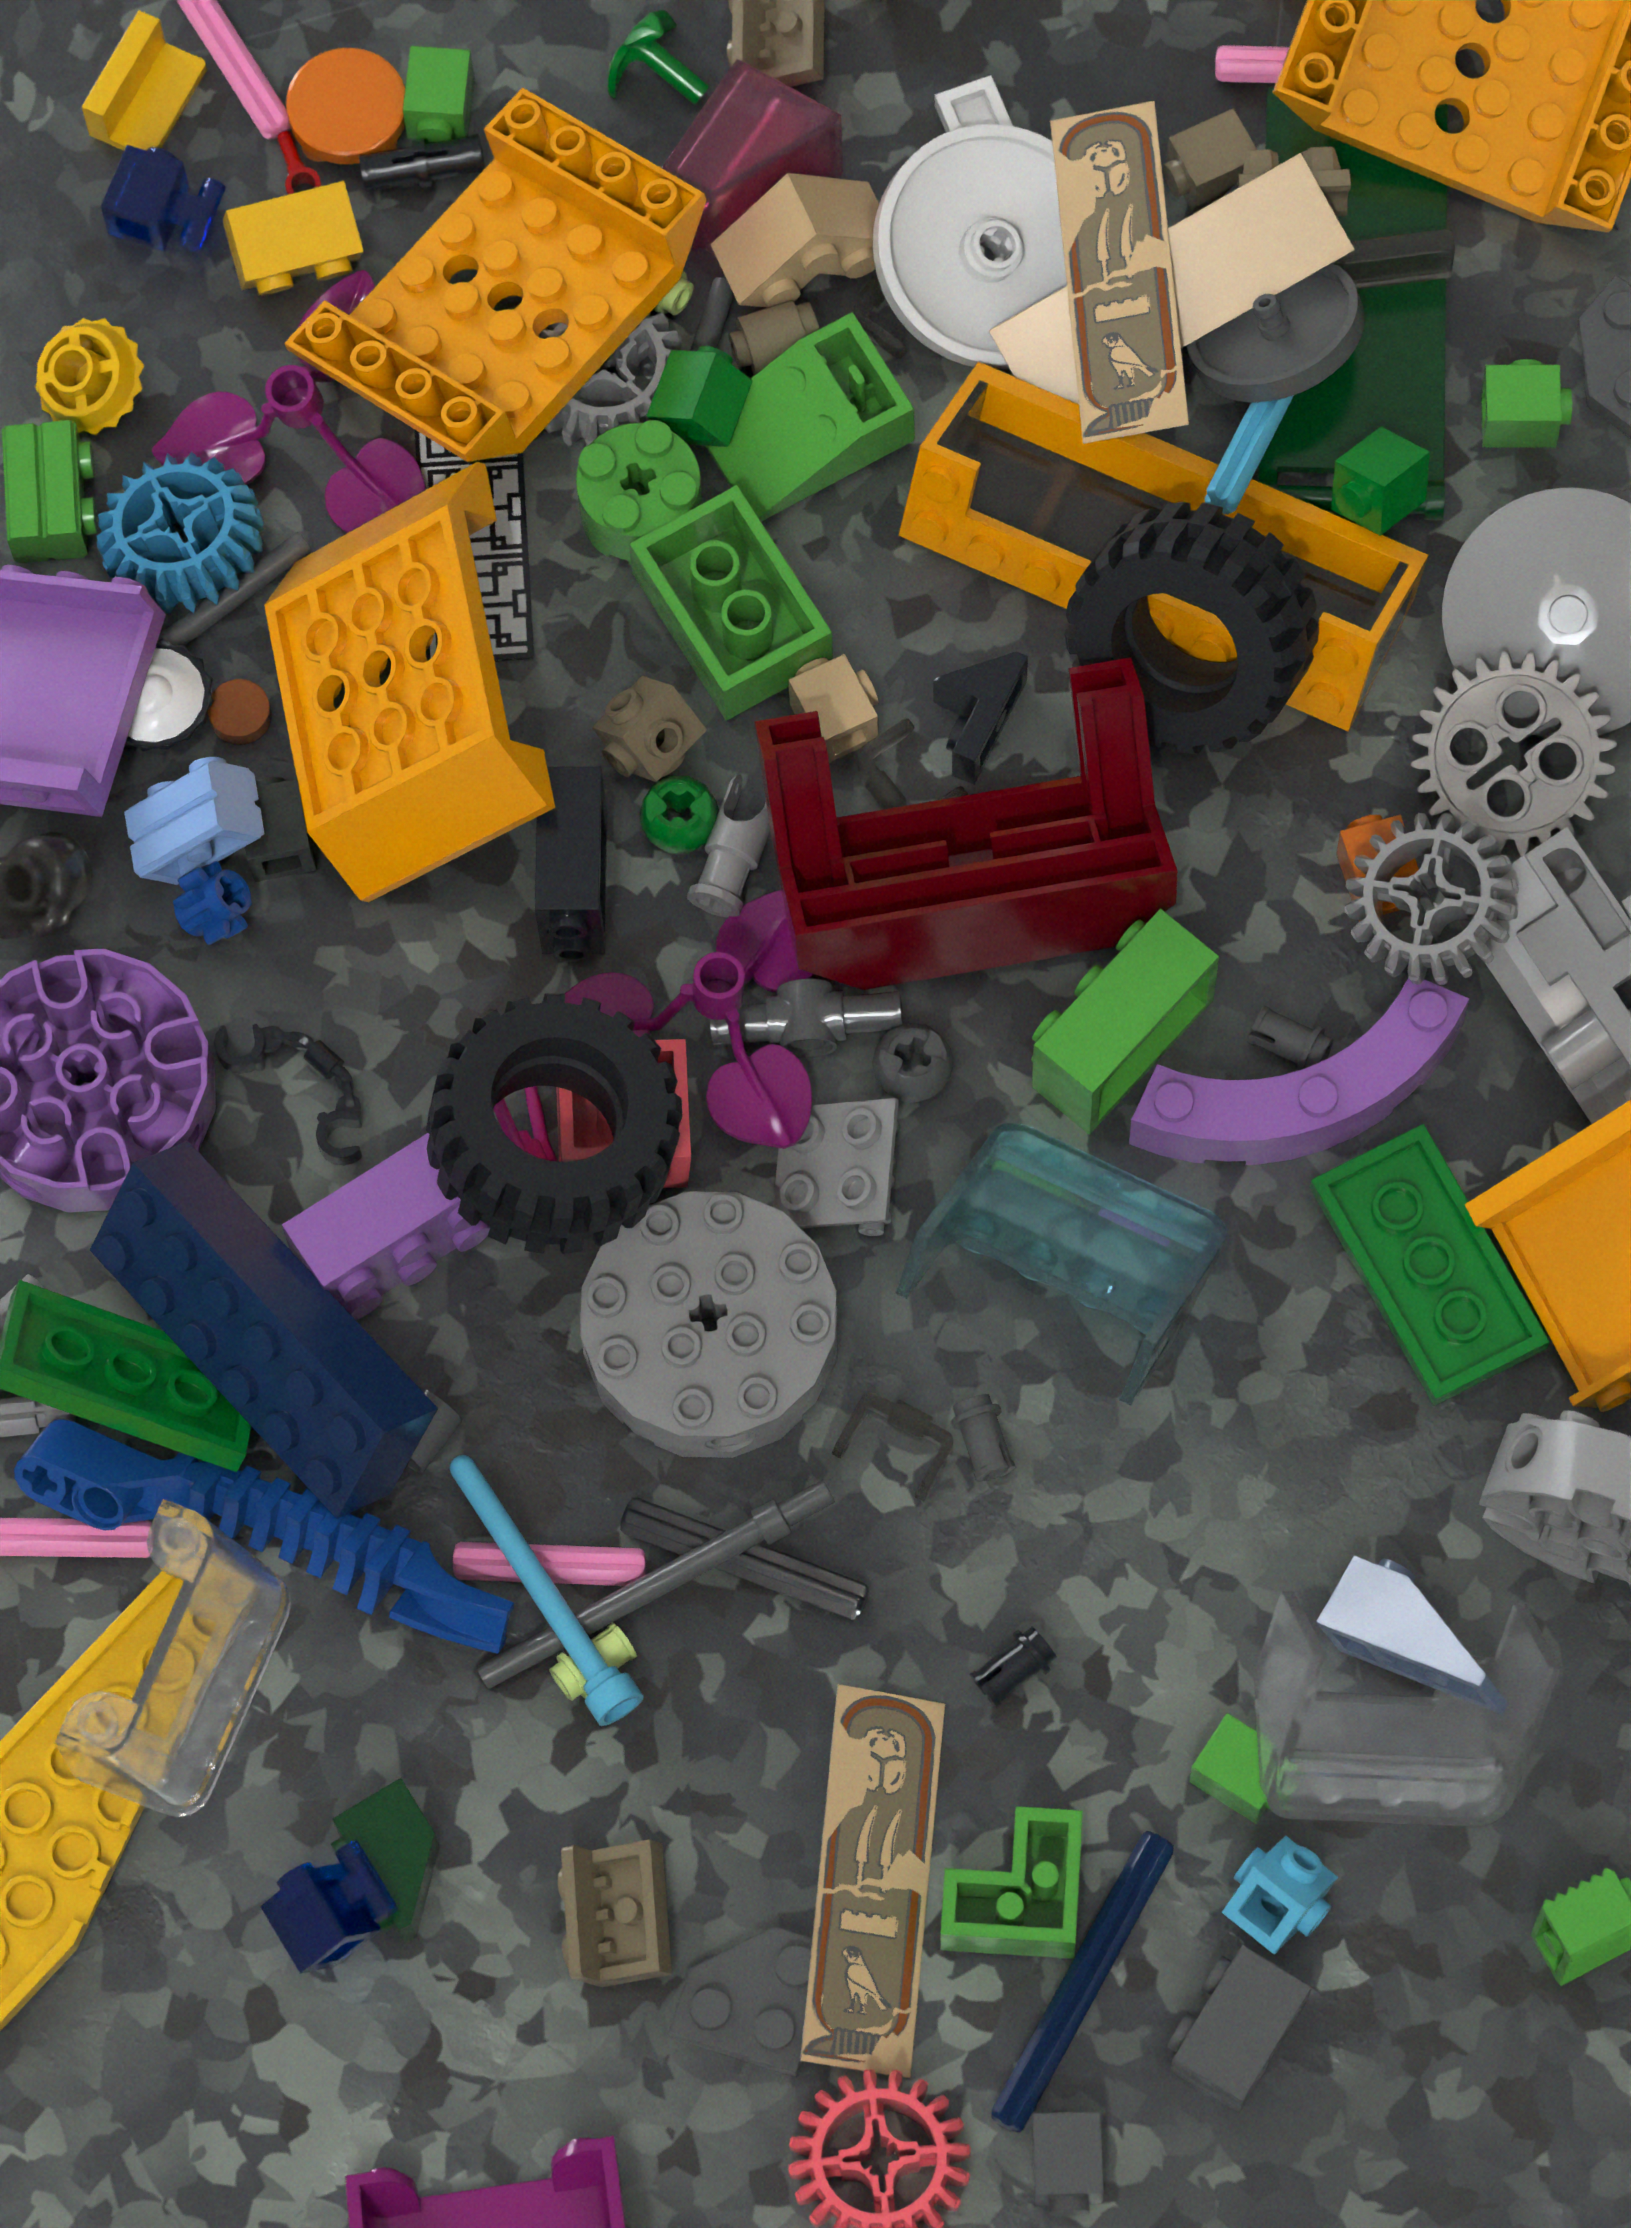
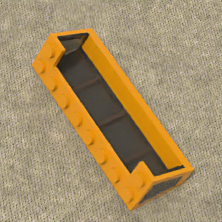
M978 361L920 445L898 536L1067 609L1068 601L1076 591L1075 584L1110 536L1122 524H1129L1136 514L1149 508L1159 509L1161 512L1167 503L1187 502L1190 503L1192 511H1197L1199 506L1205 503L1204 498L1207 494V487L1219 465L1146 433L1083 444L1079 404ZM1251 479L1237 509L1230 514L1222 513V515L1234 518L1237 513H1240L1255 521L1252 528L1266 537L1271 532L1284 544L1280 551L1287 560L1295 557L1306 574L1301 581L1302 588L1310 587L1312 589L1317 604V610L1311 617L1316 618L1319 624L1318 642L1312 650L1314 658L1307 673L1286 705L1345 731H1349L1415 599L1429 555L1386 536H1380L1363 526ZM1161 593L1147 596L1149 612L1156 627L1174 647L1191 657L1203 661L1222 663L1238 660L1235 644L1229 631L1222 621L1208 608L1192 599L1175 594Z

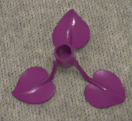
M365 270L357 271L330 287L307 310L298 328L324 300L350 315L375 288L369 273ZM299 357L298 359L304 365L303 367L297 365L282 366L269 376L265 386L268 402L264 403L261 407L263 417L259 426H257V414L247 400L230 392H214L190 403L179 414L168 432L152 447L154 457L162 466H164L167 453L175 458L178 464H183L191 452L201 459L203 465L215 457L223 464L225 470L234 468L242 476L245 485H247L262 473L266 465L265 451L258 439L266 437L270 433L274 418L278 417L283 424L291 428L299 429L312 425L346 466L330 477L325 489V504L329 516L338 528L345 533L353 531L426 490L425 480L418 463L403 446L396 442L383 438L373 439L361 448L356 458L347 451L321 416L324 400L315 383H329L334 381V379Z
M782 890L763 895L745 904L739 916H729L725 920L717 936L716 952L705 955L697 962L693 972V984L681 985L678 996L655 1018H651L654 1002L649 990L636 978L624 973L609 972L591 976L580 981L564 994L565 1003L581 1005L583 997L601 1002L600 1012L614 1017L615 1013L620 1011L635 1021L632 1032L638 1037L645 1033L650 1034L649 1031L661 1030L688 1001H693L697 1011L704 1017L713 1020L725 1019L737 1062L719 1067L709 1080L706 1102L713 1121L726 1134L740 1141L782 1149L796 1145L805 1133L811 1115L812 1090L810 1079L803 1064L792 1052L775 1044L763 1046L748 1057L739 1024L740 1015L738 1010L743 1003L744 985L748 984L752 978L761 988L770 992H777V988L783 983L799 979H812L815 975L798 969Z

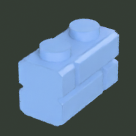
M206 757L192 762L189 765V773L176 781H166L152 785L147 790V798L124 811L128 837L134 841V844L130 846L134 872L140 878L175 885L179 884L177 880L181 876L195 868L200 867L202 869L215 861L218 862L265 834L261 809L255 805V801L259 800L254 773L249 768L228 764L225 759L220 757Z

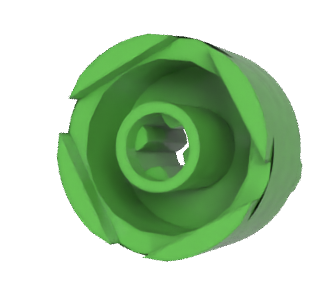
M650 420L644 423H629L614 427L597 437L591 444L584 447L580 453L576 473V487L582 527L591 544L609 558L612 555L628 560L629 565H632L629 547L631 542L702 504L700 470L696 457L688 444L661 421Z

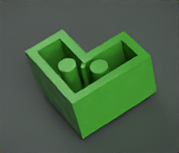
M1016 1806L1012 1872L945 1868L941 1950L1074 1959L1083 1810Z

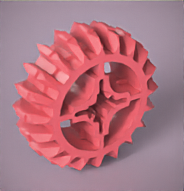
M866 2069L864 2071L863 2081L865 2090L855 2092L848 2076L838 2078V2088L843 2099L837 2103L829 2093L820 2090L815 2095V2101L818 2107L825 2113L824 2117L821 2118L811 2112L802 2111L798 2118L799 2124L805 2130L812 2133L813 2137L793 2136L789 2143L791 2151L809 2157L808 2160L796 2161L788 2166L790 2178L797 2180L811 2179L812 2181L795 2192L797 2203L805 2205L816 2200L821 2202L809 2217L810 2223L817 2228L824 2225L833 2216L837 2219L833 2228H918L916 2223L921 2220L929 2228H944V2221L934 2207L939 2205L948 2211H958L961 2200L955 2193L946 2189V2185L956 2187L967 2186L970 2178L969 2172L962 2168L950 2166V2163L961 2162L970 2158V2146L965 2143H948V2140L958 2136L964 2130L961 2118H951L939 2123L938 2119L945 2114L949 2107V2100L944 2095H941L927 2106L923 2105L922 2101L928 2090V2083L923 2079H918L914 2083L909 2095L902 2093L903 2075L898 2070L891 2072L888 2089L877 2088V2076L874 2069ZM884 2110L897 2112L912 2119L925 2131L932 2145L919 2146L917 2141L905 2142L894 2138L888 2131ZM864 2112L865 2134L861 2141L854 2147L839 2150V2154L836 2156L824 2157L827 2144L839 2126L851 2117ZM875 2130L879 2132L881 2147L887 2148V2157L893 2153L898 2157L897 2161H892L888 2164V2174L885 2175L886 2192L884 2193L880 2191L878 2176L872 2175V2165L864 2169L860 2163L871 2159V2149L874 2148L873 2131ZM936 2166L933 2178L925 2192L909 2206L895 2211L894 2188L898 2181L906 2175L919 2173L920 2167ZM841 2177L842 2181H858L866 2185L873 2197L875 2213L864 2212L845 2203L835 2194L826 2178Z

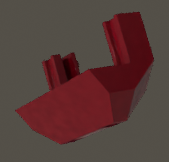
M1131 657L1068 668L1080 776L836 817L828 752L825 739L821 736L818 712L813 711L754 721L771 837L798 969L861 990H868L1112 948L1118 944L1123 934L1134 922L1141 919L1147 923L1160 908L1165 912L1176 904L1178 870L1155 805L1144 694Z

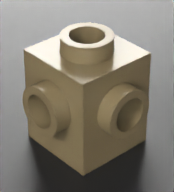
M641 676L630 689L614 696L607 704L605 714L592 727L606 746L602 750V755L617 772L625 777L634 774L655 782L675 771L682 764L685 752L707 731L706 727L673 685L645 676Z

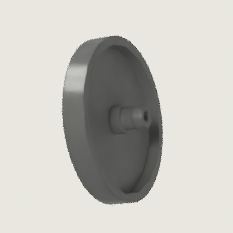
M1331 263L1276 295L1263 294L1255 299L1253 308L1188 344L1187 350L1200 380L1212 392L1227 399L1241 402H1267L1283 399L1317 385L1345 363L1355 350L1362 336L1365 325L1364 307L1352 278L1340 266Z

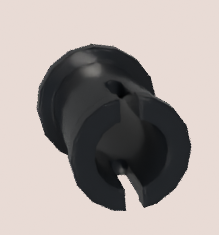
M1033 1626L1024 1633L1016 1630L1013 1633L1016 1640L980 1669L974 1670L970 1674V1677L984 1695L987 1694L988 1700L996 1708L1001 1705L1004 1699L1039 1671L1045 1675L1051 1671L1048 1664L1057 1656Z

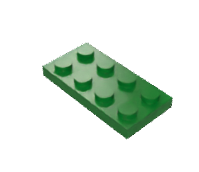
M1424 1124L1311 1179L1309 1187L1433 1406L1548 1348L1550 1341L1487 1232L1482 1227H1476L1464 1205L1469 1202Z
M22 1280L18 1281L10 1297L0 1340V1389L235 1472L238 1471L246 1456L251 1425L164 1331Z

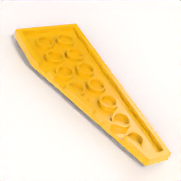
M206 1526L194 1536L0 1740V2031L78 1949L255 1575L253 1568Z

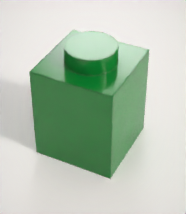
M700 346L698 351L671 350L646 417L650 420L665 423L672 432L681 437L688 445L728 447L752 380L733 366V358L720 349Z
M1382 426L1335 460L1331 510L1381 536L1426 501L1430 451Z

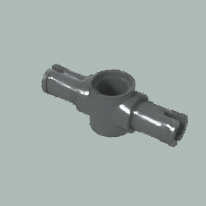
M799 979L783 983L777 988V996L766 997V1003L742 1005L738 1010L743 1043L769 1041L770 1045H780L792 1052L797 1058H813L830 1054L836 1050L837 1041H847V1034L888 1031L904 1024L900 991L844 996L843 990L834 991L833 985L830 982L818 979ZM710 1019L711 1037L714 1046L731 1044L728 1025L725 1019Z

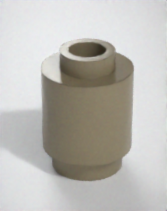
M791 300L737 317V331L728 333L737 366L739 368L749 366L753 376H755L798 340L819 330V326L809 302L795 305Z

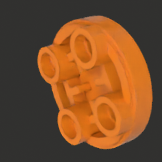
M338 48L323 52L305 63L290 83L286 99L290 128L296 140L302 146L303 153L309 159L334 164L360 163L359 155L396 150L397 140L405 127L403 115L405 86L397 70L387 60L373 52L358 48Z

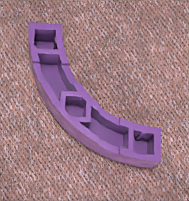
M1408 978L1400 994L1387 1012L1368 1032L1354 1043L1324 1061L1281 1076L1252 1080H1223L1181 1073L1157 1064L1131 1119L1129 1144L1161 1156L1204 1164L1205 1160L1246 1161V1165H1260L1292 1160L1331 1148L1356 1137L1393 1113L1394 1108L1405 1100L1420 1084L1423 1085L1431 1077L1449 1052L1464 1024L1470 998L1427 980H1423L1420 985L1412 984Z

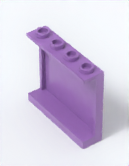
M4 565L0 570V804L102 817L166 615L147 593L148 589L143 584L124 577H115L111 582L93 581L70 571H59L56 576L40 575L16 565Z

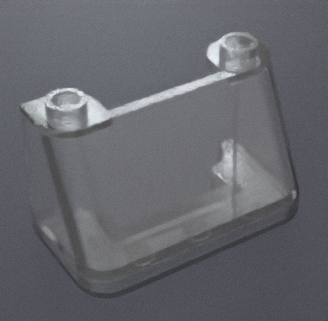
M163 1499L149 1529L147 1546L151 1559L160 1570L183 1581L176 1601L132 1700L102 1691L84 1695L69 1710L56 1738L55 1745L76 1780L163 1814L182 1817L192 1815L201 1809L210 1798L289 1617L291 1600L288 1588L280 1575L200 1514Z

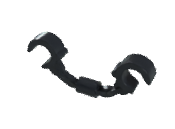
M253 1024L254 1048L245 1056H232L226 1051L228 1044L226 1027L222 1025L219 1028L214 1040L215 1051L222 1066L232 1073L245 1074L254 1070L263 1071L265 1069L264 1060L266 1053L276 1051L283 1044H286L297 1050L306 1051L304 1059L326 1079L335 1076L337 1086L344 1096L338 1100L335 1111L328 1114L325 1112L318 1114L319 1124L316 1130L318 1147L323 1157L335 1165L345 1166L353 1164L362 1158L359 1146L340 1149L328 1143L329 1135L336 1128L362 1127L360 1120L361 1104L359 1099L353 1095L354 1084L352 1077L346 1068L343 1067L344 1061L321 1040L314 1042L310 1036L304 1033L283 1032L276 1026L259 1028L257 1024Z

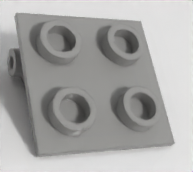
M891 1098L812 1105L809 1124L801 1139L794 1146L786 1149L778 1148L773 1207L782 1210L800 1228L859 1224L858 1232L863 1235H883L884 1225L890 1224L892 1218L889 1207L891 1188L895 1183L892 1171L896 1168L894 1148L895 1136L899 1132V1122H897L899 1100Z

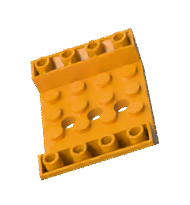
M1476 0L1306 1L1272 93L1312 129L1536 223L1608 233L1612 230L1631 179V0H1500L1505 11L1504 19L1500 23L1484 21L1477 13ZM1470 49L1480 55L1484 63L1482 77L1468 78L1459 72L1455 64V56L1458 50ZM1450 104L1459 109L1464 119V127L1460 133L1450 134L1439 128L1435 121V110L1438 105Z
M523 87L483 129L494 160L351 314H346L324 300L284 343L289 352L466 462L522 453L680 280L707 201L702 191ZM474 269L478 271L476 276L468 283H449L453 275L461 270ZM509 296L523 298L521 303L513 310H502L499 312L494 310L496 304L503 298ZM554 323L568 325L566 331L559 337L545 339L539 337L542 330L548 325Z
M480 462L468 466L296 561L264 604L307 833L361 901L371 902L556 808L544 749L510 740L469 537L497 521L486 464ZM434 633H436L438 638L437 648L432 658L427 661L426 650L430 647ZM388 658H390L391 671L386 682L381 685L379 676L384 671ZM342 683H344L345 695L342 703L335 710L334 699L338 696Z

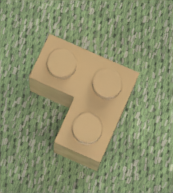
M787 173L710 245L739 305L769 308L791 300L794 302L800 296V290L817 274L859 278L875 269L873 228L879 203L869 182Z

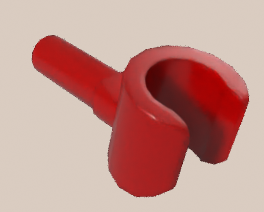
M289 131L280 132L277 135V140L288 171L285 180L286 194L295 193L293 191L294 188L301 183L311 184L314 188L321 187V179L318 173L312 168L305 167L304 163L301 162L291 133Z

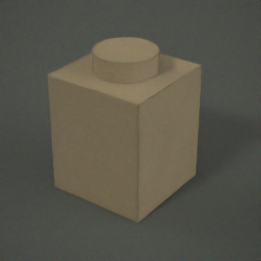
M1234 108L1168 138L1167 163L1162 165L1163 174L1173 195L1176 198L1184 196L1193 213L1224 197L1229 189L1238 183L1239 174H1243L1246 153L1249 150H1257Z

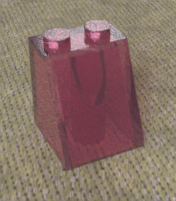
M736 59L661 167L705 194L707 201L690 249H696L699 246L715 255L710 244L787 173L839 179L843 173L841 114L747 63Z

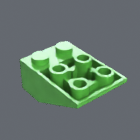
M851 312L798 340L751 378V387L729 446L705 447L730 487L732 488L736 485L739 487L762 522L915 440L914 407L858 319Z

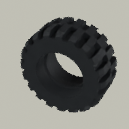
M1187 502L1167 503L1161 512L1159 509L1149 508L1136 514L1129 524H1122L1110 536L1075 584L1076 591L1068 601L1065 615L1070 624L1065 631L1066 647L1069 654H1077L1078 656L1073 662L1072 667L1131 657L1144 694L1149 744L1162 749L1165 748L1167 743L1177 745V752L1199 754L1205 745H1208L1210 752L1215 753L1233 749L1238 741H1251L1263 732L1268 723H1273L1307 673L1314 658L1312 650L1318 642L1319 624L1316 618H1311L1317 610L1314 593L1310 587L1302 588L1301 581L1306 574L1295 557L1287 560L1280 550L1284 544L1271 532L1265 537L1252 528L1255 521L1240 513H1237L1234 518L1222 515L1223 507L1202 503L1197 511H1192L1190 503ZM1161 593L1175 594L1192 599L1208 608L1222 621L1229 631L1235 644L1238 660L1222 663L1203 661L1191 657L1174 647L1156 627L1149 612L1147 596Z
M548 993L544 994L542 1003L531 1004L528 996L508 1000L504 1014L500 1015L497 1009L490 1008L475 1018L472 1031L461 1030L450 1045L448 1058L443 1059L441 1062L426 1126V1131L429 1133L426 1147L429 1164L434 1169H439L436 1183L444 1197L449 1200H453L456 1197L460 1198L458 1214L471 1226H476L480 1220L489 1225L488 1237L506 1245L509 1237H513L526 1242L524 1251L544 1254L546 1244L560 1245V1252L562 1254L582 1252L585 1240L590 1238L593 1239L595 1245L602 1246L617 1239L621 1224L625 1228H633L646 1215L649 1203L657 1201L664 1187L680 1133L678 1129L683 1116L682 1098L674 1093L678 1080L670 1063L666 1061L657 1063L661 1047L651 1035L645 1033L638 1037L632 1032L635 1021L620 1011H617L614 1017L600 1012L601 1002L583 997L581 1005L565 1003L564 994ZM553 1086L567 1089L590 1101L602 1113L613 1134V1142L602 1152L579 1161L556 1162L541 1159L516 1146L504 1134L495 1118L493 1109L503 1098L524 1088Z

